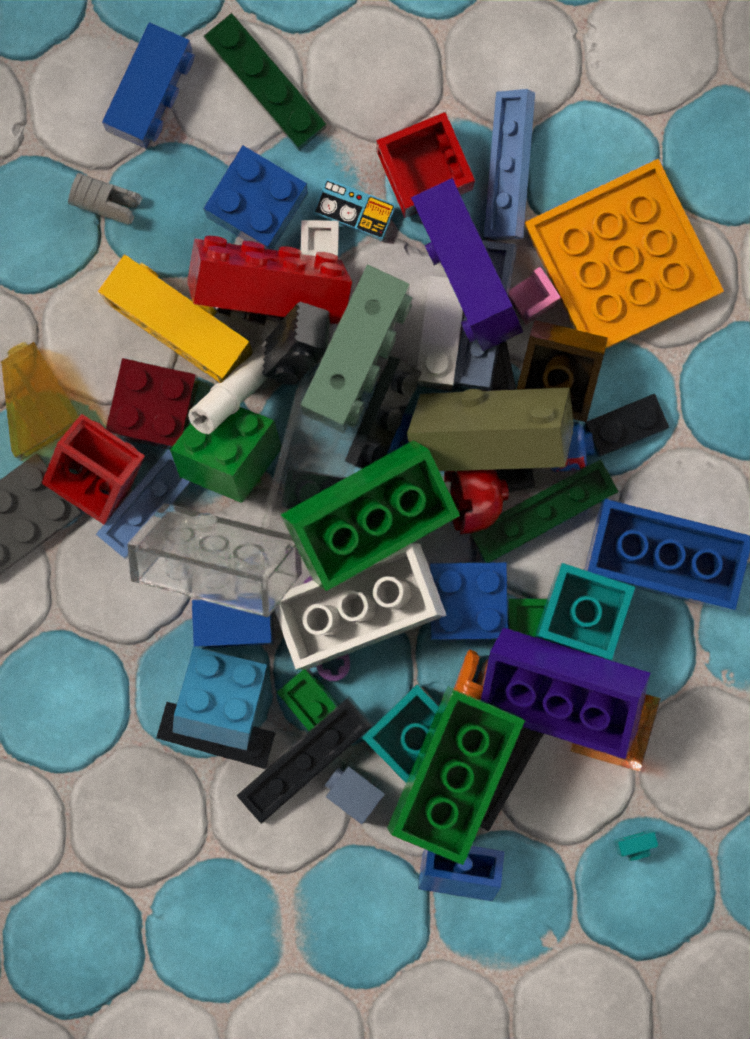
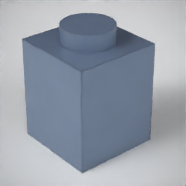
M348 765L345 771L338 767L324 785L330 789L326 798L360 824L365 822L385 795L384 791L350 765Z

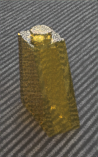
M26 342L17 344L7 352L9 357L1 361L11 451L15 458L20 461L62 437L80 416L35 342L29 345Z

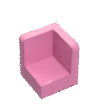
M541 267L534 270L532 276L511 288L508 296L526 325L555 307L561 298Z

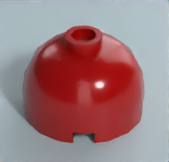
M495 469L444 471V482H451L450 495L460 514L459 517L451 521L456 531L460 530L462 535L487 529L494 524L502 512L503 501L508 500L509 493L506 480L504 478L499 479Z

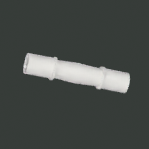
M266 341L262 345L255 347L252 356L236 367L222 383L215 384L210 389V392L190 409L188 414L189 420L198 431L210 434L226 418L236 413L240 408V403L253 394L268 379L262 373L264 370L262 365L265 363L263 358L265 357L264 352L266 348L264 346L267 344Z

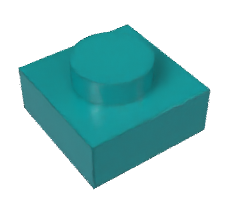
M652 830L614 839L618 855L621 857L628 855L629 861L651 856L650 849L659 847L655 832Z

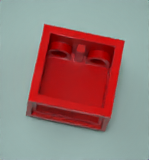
M446 112L376 140V153L404 218L418 213L411 197L453 178L460 195L473 190L475 179Z
M81 414L58 441L42 484L105 525L127 497L145 455L137 451L132 444L122 441L107 431L100 423L92 421ZM69 469H74L79 474H73L69 471ZM100 490H106L109 492V495L103 494Z

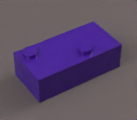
M453 178L411 197L431 240L430 243L425 245L434 266L439 263L442 264L467 318L461 324L469 342L477 340L482 351H485L523 333L524 331Z
M503 627L489 654L481 700L520 716L525 720L522 727L626 759L637 733L651 673Z

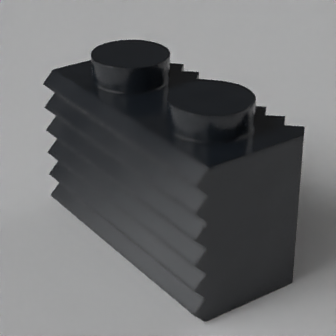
M303 302L297 303L265 339L267 344L264 346L266 350L264 352L265 357L263 358L265 363L262 365L264 367L263 375L285 385H296L298 381H301V378H304V374H307V371L314 367V364L324 356L328 348L329 311Z

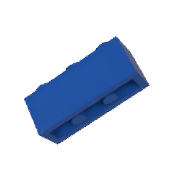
M148 23L103 118L102 124L107 132L144 149H147L150 140L155 142L158 139L164 121L160 120L166 107L172 108L179 93V88L176 87L181 74H188L194 62L195 55L192 54L193 50L190 40L153 23Z

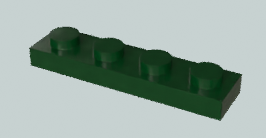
M232 13L203 36L205 42L298 151L327 128L323 119Z
M600 459L502 512L496 522L487 529L469 534L485 563H490L595 506L604 499L617 494L619 491Z

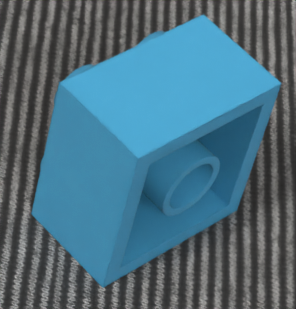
M193 647L174 713L173 733L247 750L265 682L267 664Z

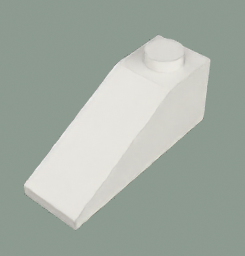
M430 276L417 365V369L422 373L417 386L452 391L463 310L449 279L445 277Z

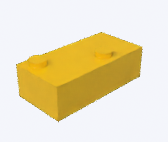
M124 254L98 290L107 305L218 383H222L236 367L252 355L253 351L250 342L214 316L217 311L213 307L193 304L190 299L159 279V275L143 263L139 265Z

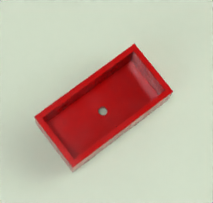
M205 236L204 240L194 238L187 279L193 304L285 317L297 303L303 302L329 311V323H340L348 306L352 280L342 260H339L337 255L328 252H317L316 256L301 254V250L287 246L279 247V251L264 249L265 246L263 244L253 241H243L242 245L227 243L226 239L218 236Z

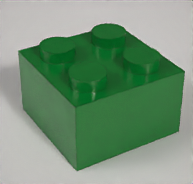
M240 407L236 413L226 418L210 434L201 433L190 423L170 449L180 478L242 503L281 451L282 445L274 420Z

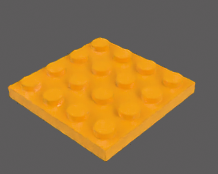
M659 159L524 223L528 236L554 288L561 297L560 301L574 329L608 337L606 349L724 292Z

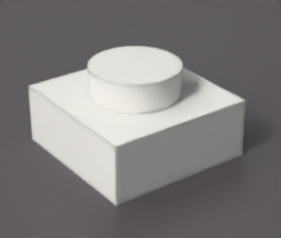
M301 220V254L316 256L317 252H328L338 256L339 221Z

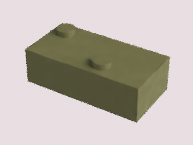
M569 388L499 391L469 389L464 392L420 394L407 432L408 441L414 440L428 448L439 471L565 467L574 427Z

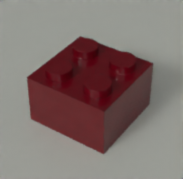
M122 358L106 430L119 439L171 449L189 426L188 414L194 406L199 384L197 375Z

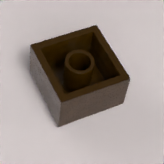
M534 320L517 390L569 388L573 419L587 422L608 337Z

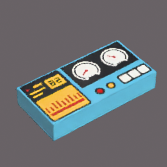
M327 178L313 214L328 221H339L341 226L383 241L396 205Z

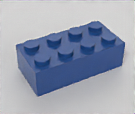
M604 499L600 503L584 570L634 586L636 589L727 612L735 611L750 553V535Z

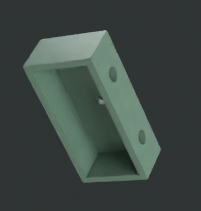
M367 264L300 405L303 415L343 434L348 426L355 428L364 409L362 407L364 402L360 401L364 391L371 394L380 375V367L376 365L380 357L388 358L396 341L395 336L397 332L393 331L397 322L402 325L404 324L413 305L411 304L413 297L409 296V283Z

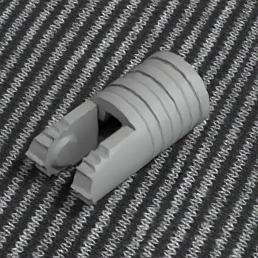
M78 173L70 190L68 204L129 225L132 224L135 216H133L129 208L127 209L121 205L136 208L140 205L143 197L139 193Z

